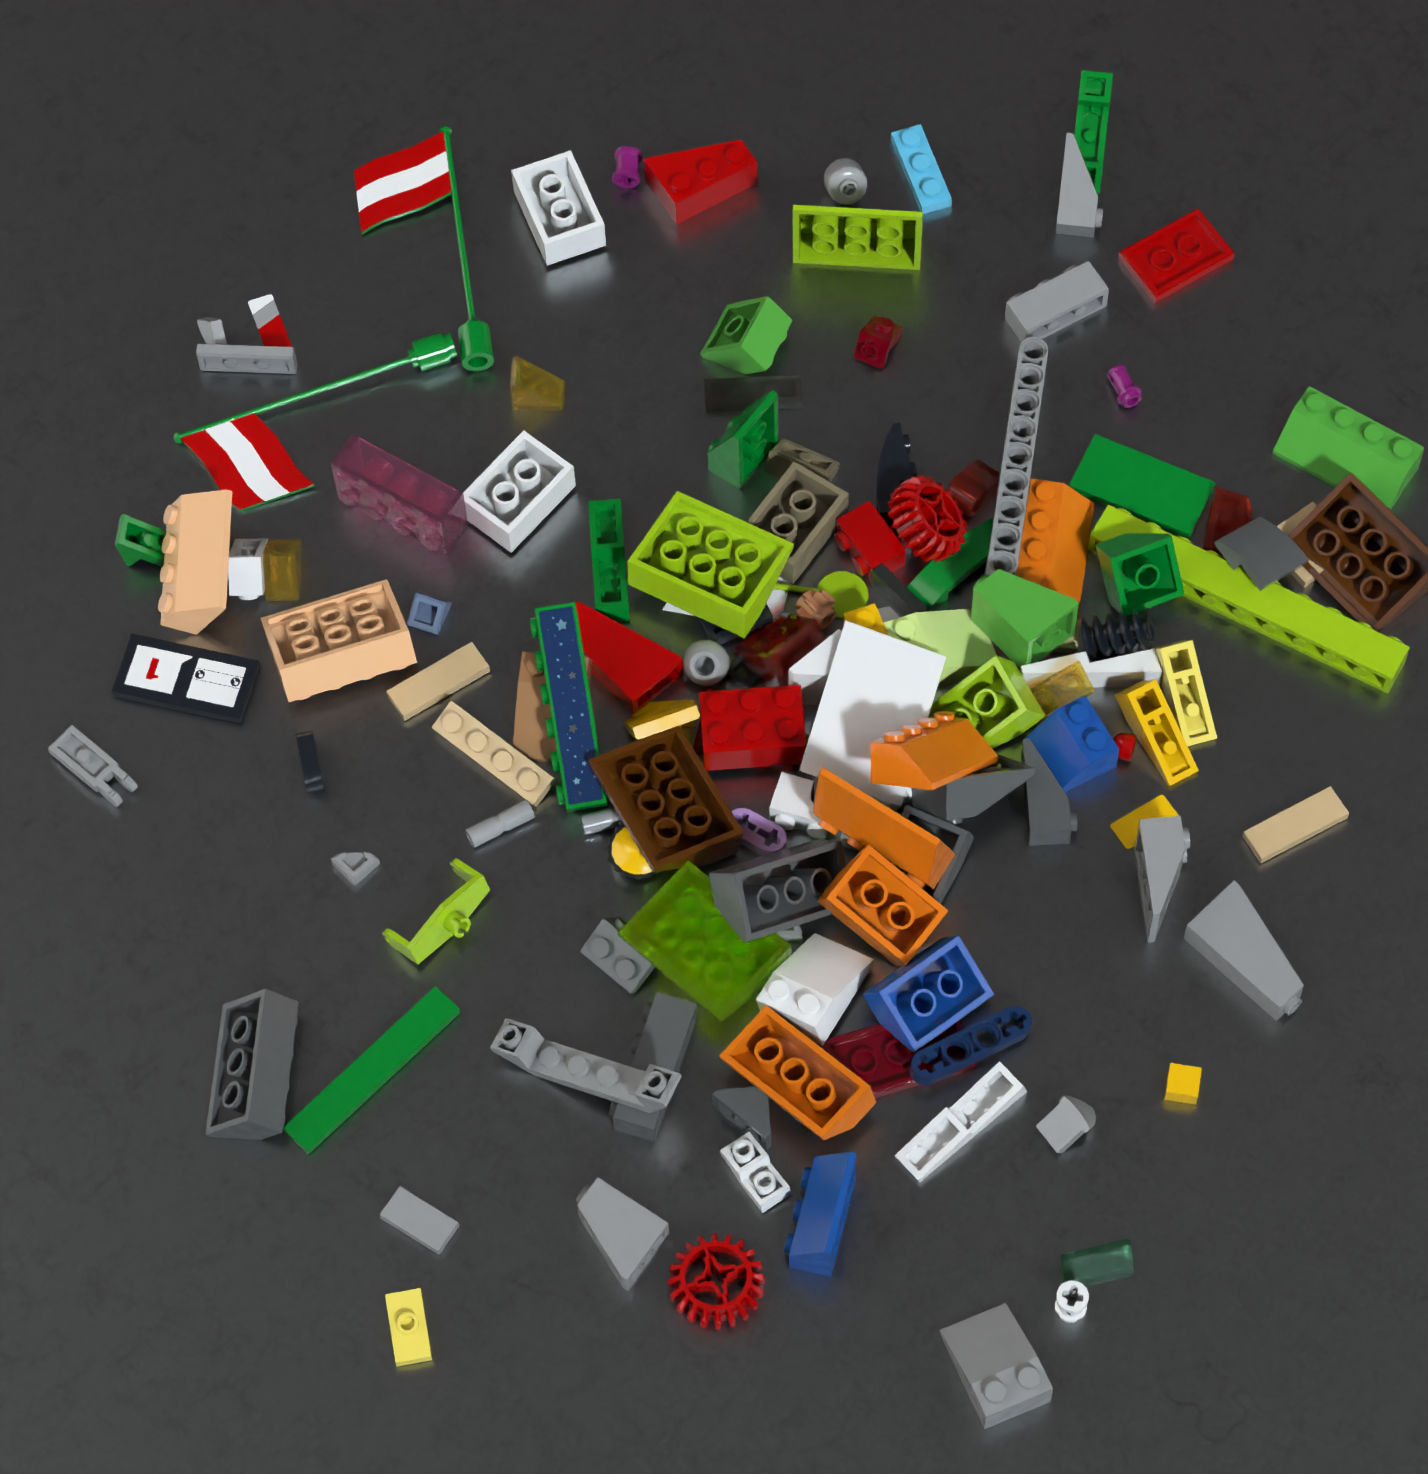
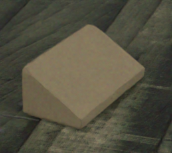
M782 438L769 451L765 471L781 478L795 461L831 483L841 463Z

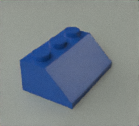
M958 935L940 938L912 958L907 965L901 966L862 995L878 1022L909 1050L915 1052L992 997L994 993Z
M845 1152L814 1156L812 1168L805 1167L801 1182V1188L806 1189L804 1200L796 1201L792 1221L798 1223L795 1234L788 1233L784 1254L789 1255V1268L828 1277L832 1276L856 1180V1153Z

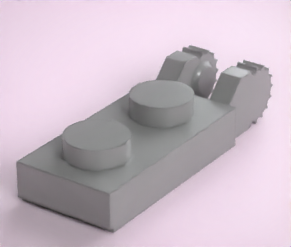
M73 725L67 728L48 747V751L52 756L95 792L99 791L105 799L116 807L123 800L119 793L106 783L115 777L130 792H133L138 786L120 768L119 763Z

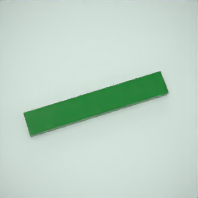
M435 986L283 1127L284 1132L309 1155L460 1014V1008Z

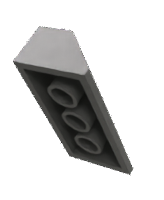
M813 840L710 872L709 876L715 907L743 942H749L831 915L832 913L817 902V900L837 874L846 866L841 840Z
M263 989L223 1004L205 1135L217 1138L262 1140L282 1133L286 1119L285 1107L290 1087L289 1075L294 1055L293 1043L295 1028L298 1023L297 1011L299 1001L271 990Z

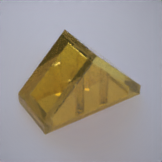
M518 356L513 357L510 382L513 410H562L565 381Z
M301 539L267 541L263 551L266 601L299 600Z

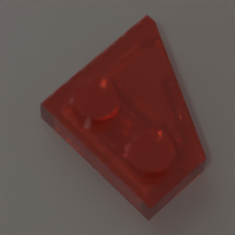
M1216 488L1212 497L1202 549L1206 551L1211 550L1223 556L1214 543L1254 520L1248 496Z

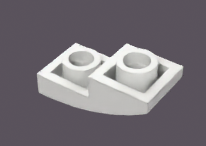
M747 1132L720 1150L722 1157L762 1213L792 1194L790 1186L770 1163L769 1155L750 1132Z

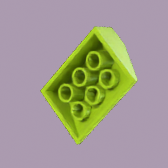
M793 205V263L920 270L923 212Z
M677 491L627 561L628 585L745 638L761 615L794 548V543Z

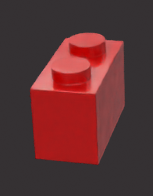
M870 500L836 519L834 538L837 545L842 551L847 550L853 558L852 562L856 571L861 576L866 575L871 584L872 570L880 564L885 565L891 572L905 566V547Z

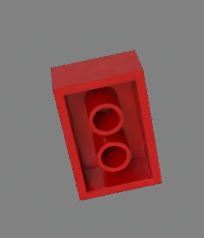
M801 685L699 692L703 758L706 771L802 763L806 750Z

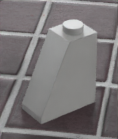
M597 1177L591 1186L589 1184L585 1185L576 1199L578 1215L622 1288L629 1291L669 1236L668 1222Z

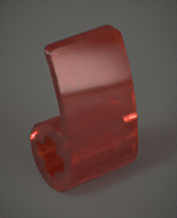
M976 460L952 479L946 491L950 490L951 497L958 501V508L969 517H972L983 505L988 490L999 482L1000 472L983 461Z

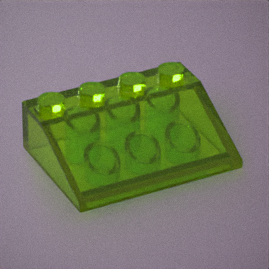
M689 860L618 932V936L720 1022L760 993L772 973L792 955L791 945L777 933L749 942H743L715 907L710 878Z

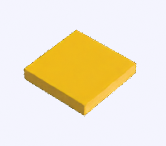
M684 699L624 720L627 732L639 740L699 719L700 714L696 704L688 699Z

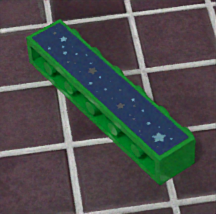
M575 602L535 608L536 617L530 618L533 638H539L541 651H535L538 672L544 671L546 684L540 685L543 705L550 704L552 716L545 719L548 738H555L557 751L551 752L554 772L560 771L562 784L556 785L559 805H566L567 812L608 806L607 795L588 764V760L599 756L600 751L577 606Z

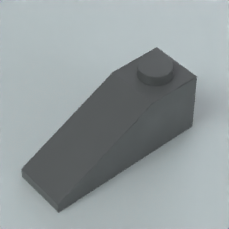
M1030 738L1023 739L1021 750L1022 763L1035 768V775L1024 782L1028 845L1070 844L1071 831H1077L1076 811H1070L1068 796Z

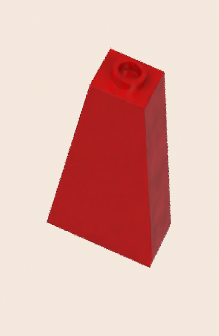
M579 601L575 602L584 657H589L591 673L633 715L684 675L683 659L679 655Z

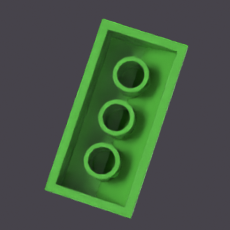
M1309 386L1292 410L1272 454L1334 487L1351 472L1392 509L1418 470L1425 447Z

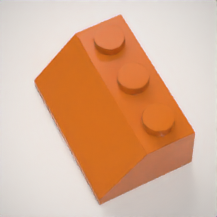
M869 844L837 874L817 900V902L896 967L908 964L948 912L944 906Z

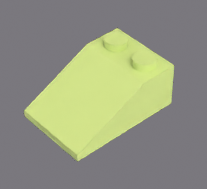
M972 608L915 612L884 622L888 636L946 657L937 687L968 677L997 655L990 638L971 620Z

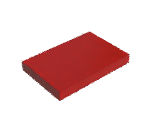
M1197 208L1121 250L1118 258L1153 302L1157 303L1234 259L1235 253Z

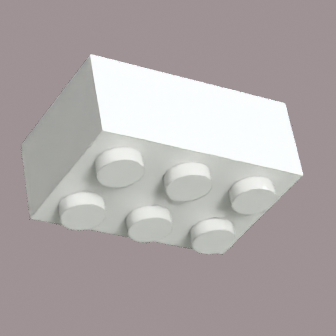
M571 150L511 170L514 194L547 266L606 246L605 224Z
M523 431L459 496L462 517L512 553L576 486L574 466L526 431Z

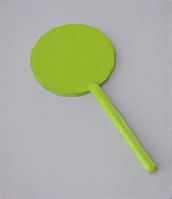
M836 571L826 575L819 582L817 588L776 583L774 587L775 590L805 593L811 589L815 592L818 590L820 593L826 590L836 600L833 604L836 619H843V613L866 606L869 599L868 588L865 582L856 574L847 571Z

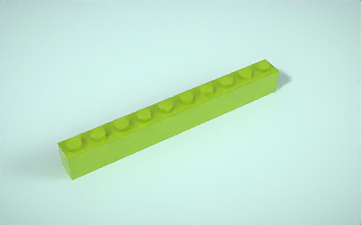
M1108 505L1090 534L1088 551L1098 556L1096 544L1126 533H1170L1163 531L1155 523H1146L1134 517L1123 508H1115ZM1170 534L1173 539L1185 594L1182 596L1387 694L1389 693L1406 662L1410 648L1400 639L1381 634L1373 630L1367 623L1356 622L1345 617L1339 610L1332 607L1326 608L1312 601L1309 596L1303 593H1295L1282 587L1279 582H1275L1260 591L1242 566L1233 570L1229 563L1218 553L1201 549L1193 545L1185 537H1176Z

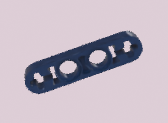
M1021 1006L1008 1007L918 1051L909 1066L911 1078L920 1085H931L1022 1041L1027 1037L1032 1026L1030 1013ZM1011 1018L1015 1022H1022L1020 1030L1017 1026H1012L1006 1029L1003 1035L1002 1029L1008 1026ZM980 1031H988L994 1036L995 1043L989 1046L983 1045L977 1040L976 1034ZM953 1045L961 1047L965 1052V1058L962 1060L950 1058L947 1054V1048ZM939 1054L940 1062L933 1066L931 1073L926 1069L920 1071L919 1067L922 1061L925 1065H930L936 1062Z

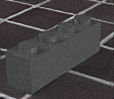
M656 992L653 1003L647 1002L642 1022L646 1024L643 1033L635 1035L631 1048V1053L635 1055L630 1067L646 1071L649 1064L679 1072L698 1017L697 1003ZM612 1101L609 1116L613 1117L615 1131L655 1142L666 1108L648 1113Z

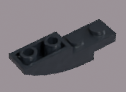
M900 422L894 423L887 435L881 451L877 474V511L889 527H892L894 520L888 515L891 511L888 506V502L891 500L890 494L906 479L917 477L915 462L909 463L907 455L911 453L910 438L908 434L903 435ZM892 527L893 533L898 538L899 533L897 529ZM898 538L902 545L905 547V542L903 541V539ZM905 548L906 554H911V548Z

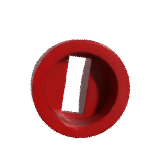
M1119 733L1114 736L1113 740L1119 748V759L1131 761L1137 735Z

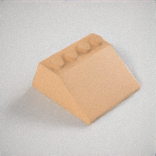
M387 579L260 618L288 702L304 700L314 694L327 690H336L344 685L360 680H369L376 675L392 670H401L408 665L417 663L408 627Z

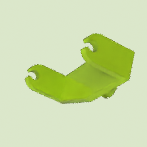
M454 858L450 865L454 867L452 870L466 883L438 906L410 942L389 928L382 932V935L386 936L384 939L394 949L416 964H420L451 936L463 937L464 933L459 929L461 928L466 933L468 932L471 925L468 917L490 891L484 876L457 858Z

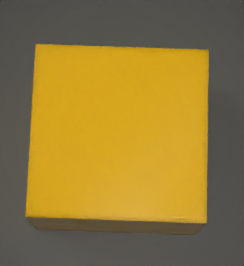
M1170 1063L1164 1100L1196 1105L1202 1068Z

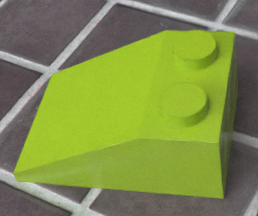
M995 655L933 702L928 718H932L935 712L949 711L954 713V717L967 718L990 747L994 749L1020 736L1044 718L1045 714L1015 662Z

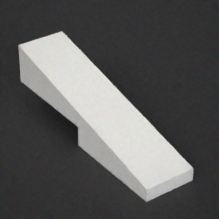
M1155 648L1089 663L1087 653L1084 651L1020 667V672L1029 688L1131 687L1142 680L1156 679L1160 686L1162 669Z
M999 1061L949 1109L945 1107L895 1157L921 1182L1027 1092L1025 1087Z

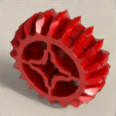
M920 475L906 479L890 494L891 500L888 502V506L891 511L888 515L894 520L892 527L897 529L899 533L898 538L903 539L905 548L913 550L915 557L921 555L925 562L929 560H934L935 562L943 561L950 554L955 555L954 553L960 550V544L966 543L963 535L967 533L965 527L968 524L962 518L964 512L958 508V501L951 497V491L943 489L941 482L935 483L932 477L926 478Z
M715 1232L711 1234V1242H705L704 1237L699 1235L697 1237L698 1246L695 1247L692 1243L687 1242L684 1245L687 1254L677 1252L675 1260L678 1264H671L669 1266V1273L673 1277L667 1280L669 1288L674 1289L670 1293V1299L672 1302H679L676 1306L679 1314L689 1311L687 1315L688 1322L692 1323L700 1317V1326L703 1329L708 1326L709 1321H714V1327L719 1331L722 1327L721 1321L727 1320L728 1325L733 1328L736 1325L735 1316L737 1315L740 1319L746 1321L748 1319L746 1308L756 1310L758 1303L754 1298L763 1297L764 1290L760 1285L765 1283V1275L759 1273L762 1270V1262L753 1261L756 1257L754 1249L744 1251L745 1242L742 1239L735 1245H732V1236L730 1234L724 1237L723 1242L718 1241V1235ZM715 1258H724L730 1260L737 1266H735L734 1264L721 1265L716 1261ZM703 1261L704 1272L695 1277L694 1282L686 1284L692 1269ZM711 1270L713 1271L714 1276L717 1277L719 1281H722V1293L720 1292L719 1287L715 1285L714 1281H711ZM746 1278L742 1292L734 1300L730 1301L728 1297L730 1288L738 1285V1281ZM695 1296H697L699 1299L702 1297H710L714 1299L718 1305H710L703 1303L696 1299Z

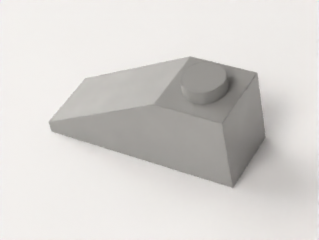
M1067 133L1056 234L1094 237L1095 227H1101L1103 208H1097L1098 195L1073 133Z

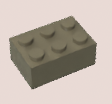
M795 461L790 465L747 521V523L794 543V548L779 577L792 585L796 582L836 530V519L848 513L849 493Z

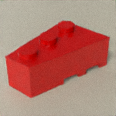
M741 139L643 158L644 179L676 225L758 183L757 161Z

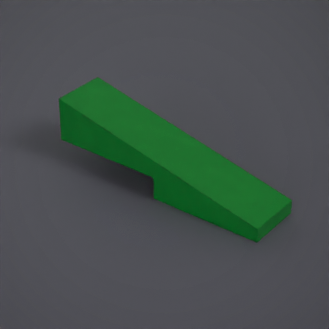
M621 499L588 501L595 610L620 624L630 623Z

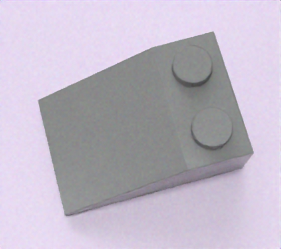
M1181 816L1139 819L1134 850L1148 942H1155L1178 882L1182 863H1187L1190 834L1188 828L1182 827Z
M1006 1303L939 1331L984 1429L1051 1402L1053 1387L1036 1352Z

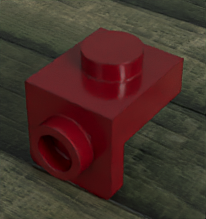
M873 316L860 330L854 358L882 369L886 364L889 350L900 339L903 327L894 324L889 318Z

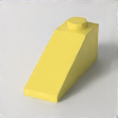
M1181 640L1154 647L1162 669L1160 684L1187 746L1217 739L1193 640Z

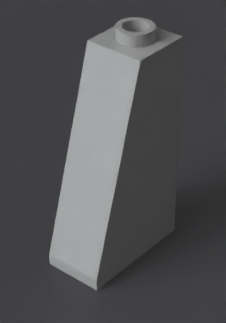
M1234 880L1187 924L1184 939L1277 1021L1284 1013L1289 1016L1302 1003L1300 996L1304 985L1248 897Z

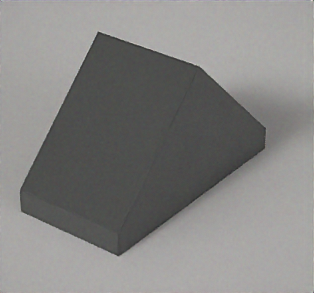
M757 1087L717 1089L713 1093V1107L745 1133L750 1132L764 1149L767 1150L771 1146L769 1101L766 1094Z

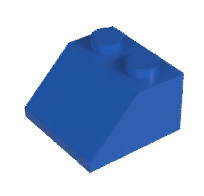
M1086 696L1056 709L1026 737L1030 738L1064 792L1117 767L1119 748Z

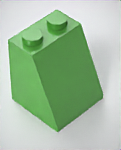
M998 569L990 576H982L973 587L971 620L1020 668L1022 665L1042 661L1075 635L1079 603L1072 597Z

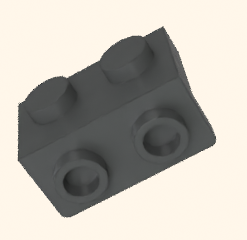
M622 917L603 918L580 952L630 994H635L654 967L662 966L666 959L659 954L660 948L654 942L647 938L641 939L633 932L635 927Z

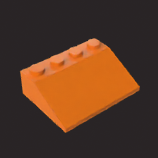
M824 767L820 770L813 814L821 819L818 825L834 836L838 830L849 837L846 843L858 851H861L869 844L895 867L897 866L907 872L906 876L918 886L923 888L926 884L934 889L956 854L931 833Z

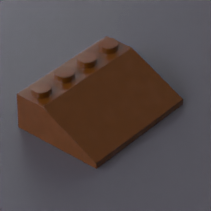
M1351 472L1288 535L1304 552L1307 558L1322 568L1323 571L1319 573L1309 562L1303 567L1357 621L1367 623L1377 632L1383 630L1428 592V546Z
M680 726L647 736L588 760L589 766L652 872L709 865L738 852L744 831Z

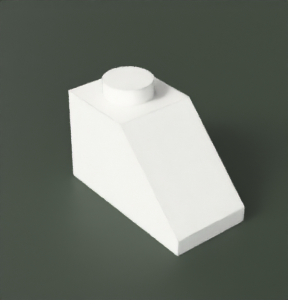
M268 538L235 539L229 552V596H238L241 600H253L258 598V595H263L267 586Z

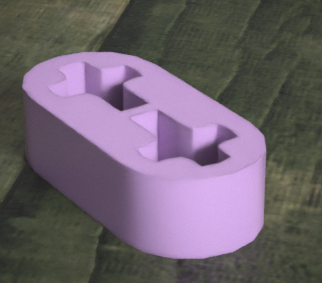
M737 808L732 811L738 823H742L744 820L748 821V828H742L744 834L741 845L761 856L786 849V833L782 827L750 809ZM777 837V844L765 845V838Z

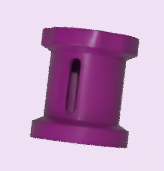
M623 146L616 149L614 159L617 165L616 171L612 174V182L622 188H634L640 183L638 166L643 156L639 149L631 146Z

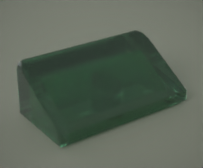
M1124 1239L1062 1254L1058 1265L1062 1283L1078 1281L1085 1287L1132 1276L1134 1265L1130 1240Z

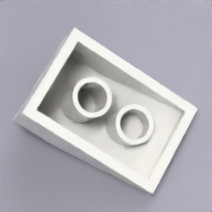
M814 933L772 973L756 998V1002L760 1011L767 1005L813 1042L823 1046L875 961L866 955Z

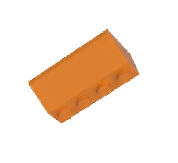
M1031 479L1016 576L1074 598L1079 603L1078 620L1095 504L1065 483Z
M949 711L935 712L932 718L918 719L917 724L903 725L901 730L885 732L884 737L870 742L871 783L934 790L998 762V755L967 718L954 717V713Z
M767 1005L719 1055L721 1060L823 1140L853 1129L876 1104L869 1084Z

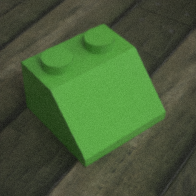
M769 296L727 304L700 355L707 360L743 374L766 371L772 365L779 345L786 339L787 330L793 320Z

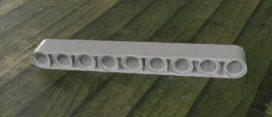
M1037 337L1025 338L1019 346L985 575L989 576L998 569L1016 575L1048 357L1046 342Z

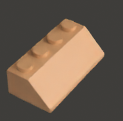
M218 490L184 494L173 504L167 506L163 517V522L166 524V536L162 542V552L165 555L164 565L160 572V581L163 583L162 595L158 602V611L161 612L160 625L197 635L226 609L232 491Z

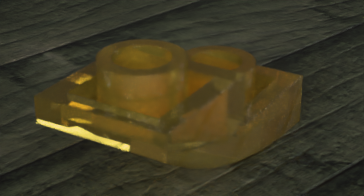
M1079 660L1030 689L1045 714V717L1036 723L1037 726L1056 709L1078 698L1087 697L1096 692Z

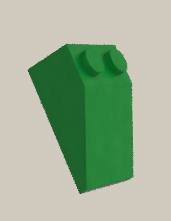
M773 390L746 407L740 416H734L730 420L725 434L720 440L716 438L707 450L708 469L738 489L744 486L768 457L769 451L778 443V393Z

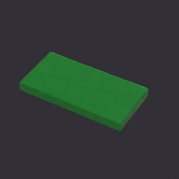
M1095 434L1069 487L1091 501L1106 507L1110 505L1115 508H1123L1134 517L1146 523H1155L1165 531L1190 540L1215 489L1216 482Z

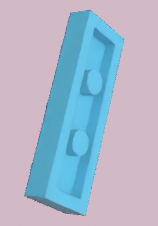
M921 124L891 132V142L920 212L926 214L951 207L952 198Z

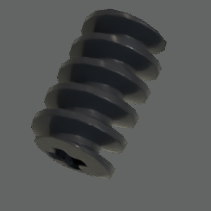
M1146 608L1144 618L1140 617L1137 610H1133L1131 620H1128L1122 611L1119 613L1118 622H1114L1112 615L1108 613L1105 624H1101L1099 617L1094 615L1092 626H1088L1086 619L1083 617L1081 621V634L1088 655L1095 659L1099 656L1100 651L1105 657H1109L1112 655L1113 649L1118 655H1123L1126 647L1131 653L1137 652L1139 646L1143 650L1151 649L1155 637L1151 609Z

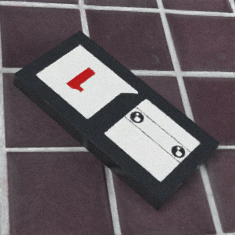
M131 634L112 688L113 697L241 724L260 669V662L250 658Z

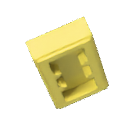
M421 1288L385 1294L396 1366L432 1360Z

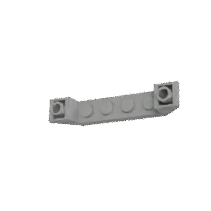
M505 1018L490 1047L493 1052L534 1076L648 1113L667 1107L682 1077L678 1072L653 1064H649L647 1070L643 1071L545 1040L535 1027Z

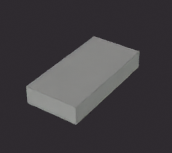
M399 1186L380 1213V1218L438 1255H440L459 1228V1222Z

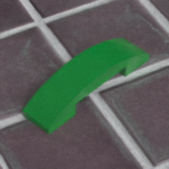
M1082 70L1074 137L1096 193L1100 195L1113 73Z
M993 518L965 533L963 536L966 543L960 544V550L954 553L955 555L950 554L943 561L935 562L932 560L907 586L926 605V612L935 610L948 599V592L987 562Z

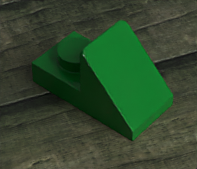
M122 514L119 519L115 546L127 566H131L138 560L143 559L163 567L165 553L162 552V542L166 536V531Z

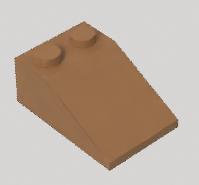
M522 651L517 688L513 747L534 762L552 763L551 752L557 751L555 738H548L545 718L552 716L550 704L543 705L540 685L546 684L545 672H538L535 652ZM585 657L588 682L590 688V659L589 657Z

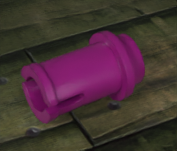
M1118 365L1108 371L1109 374L1106 376L1118 395V403L1126 408L1137 405L1141 401V389L1134 385L1126 367Z

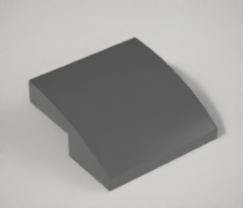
M1262 517L1254 519L1214 543L1231 568L1235 570L1242 566L1260 591L1303 567L1309 561L1304 552L1288 535Z

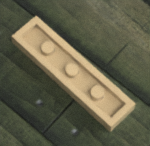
M452 700L431 727L536 807L557 780Z

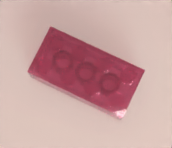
M354 434L351 435L331 462L337 496L343 503L351 507L355 505L365 510L367 515L376 521L383 520L391 524L398 533L404 536L411 535L429 550H439L447 555L468 526L464 495L461 491Z

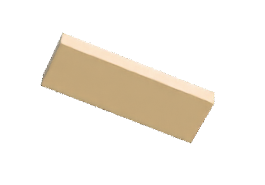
M470 642L387 690V697L403 720L406 721L489 673L490 666L473 642Z
M1330 786L1243 832L1242 837L1261 864L1347 819L1349 812Z

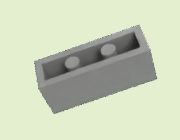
M1089 261L1079 266L1073 265L1067 268L1063 274L1053 279H1045L1035 288L1012 296L1006 302L1005 320L1020 342L1028 337L1043 339L1106 307L1109 288Z

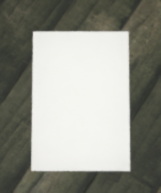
M845 620L799 771L818 777L820 770L824 767L867 795L901 807L907 787L871 783L870 742L884 737L885 732L899 731L903 725L917 724L918 719L928 718L946 657Z

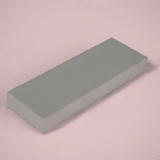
M197 344L196 355L200 370L278 374H296L297 371L294 347Z

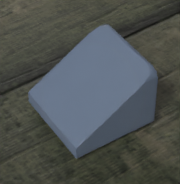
M422 592L415 593L406 625L439 634L452 602Z

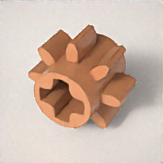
M813 589L808 590L795 604V607L798 609L796 611L798 614L796 620L806 630L810 627L822 630L836 616L835 607L833 606L836 600L826 590L821 593L818 590L816 592Z

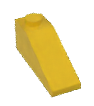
M1156 679L1142 680L1115 694L1129 727L1137 735L1138 741L1168 786L1199 771Z

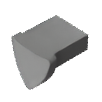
M1063 1095L1059 1099L1060 1103L1036 1125L1057 1153H1063L1083 1133L1088 1132L1095 1125L1096 1121L1095 1110L1091 1106L1067 1095Z

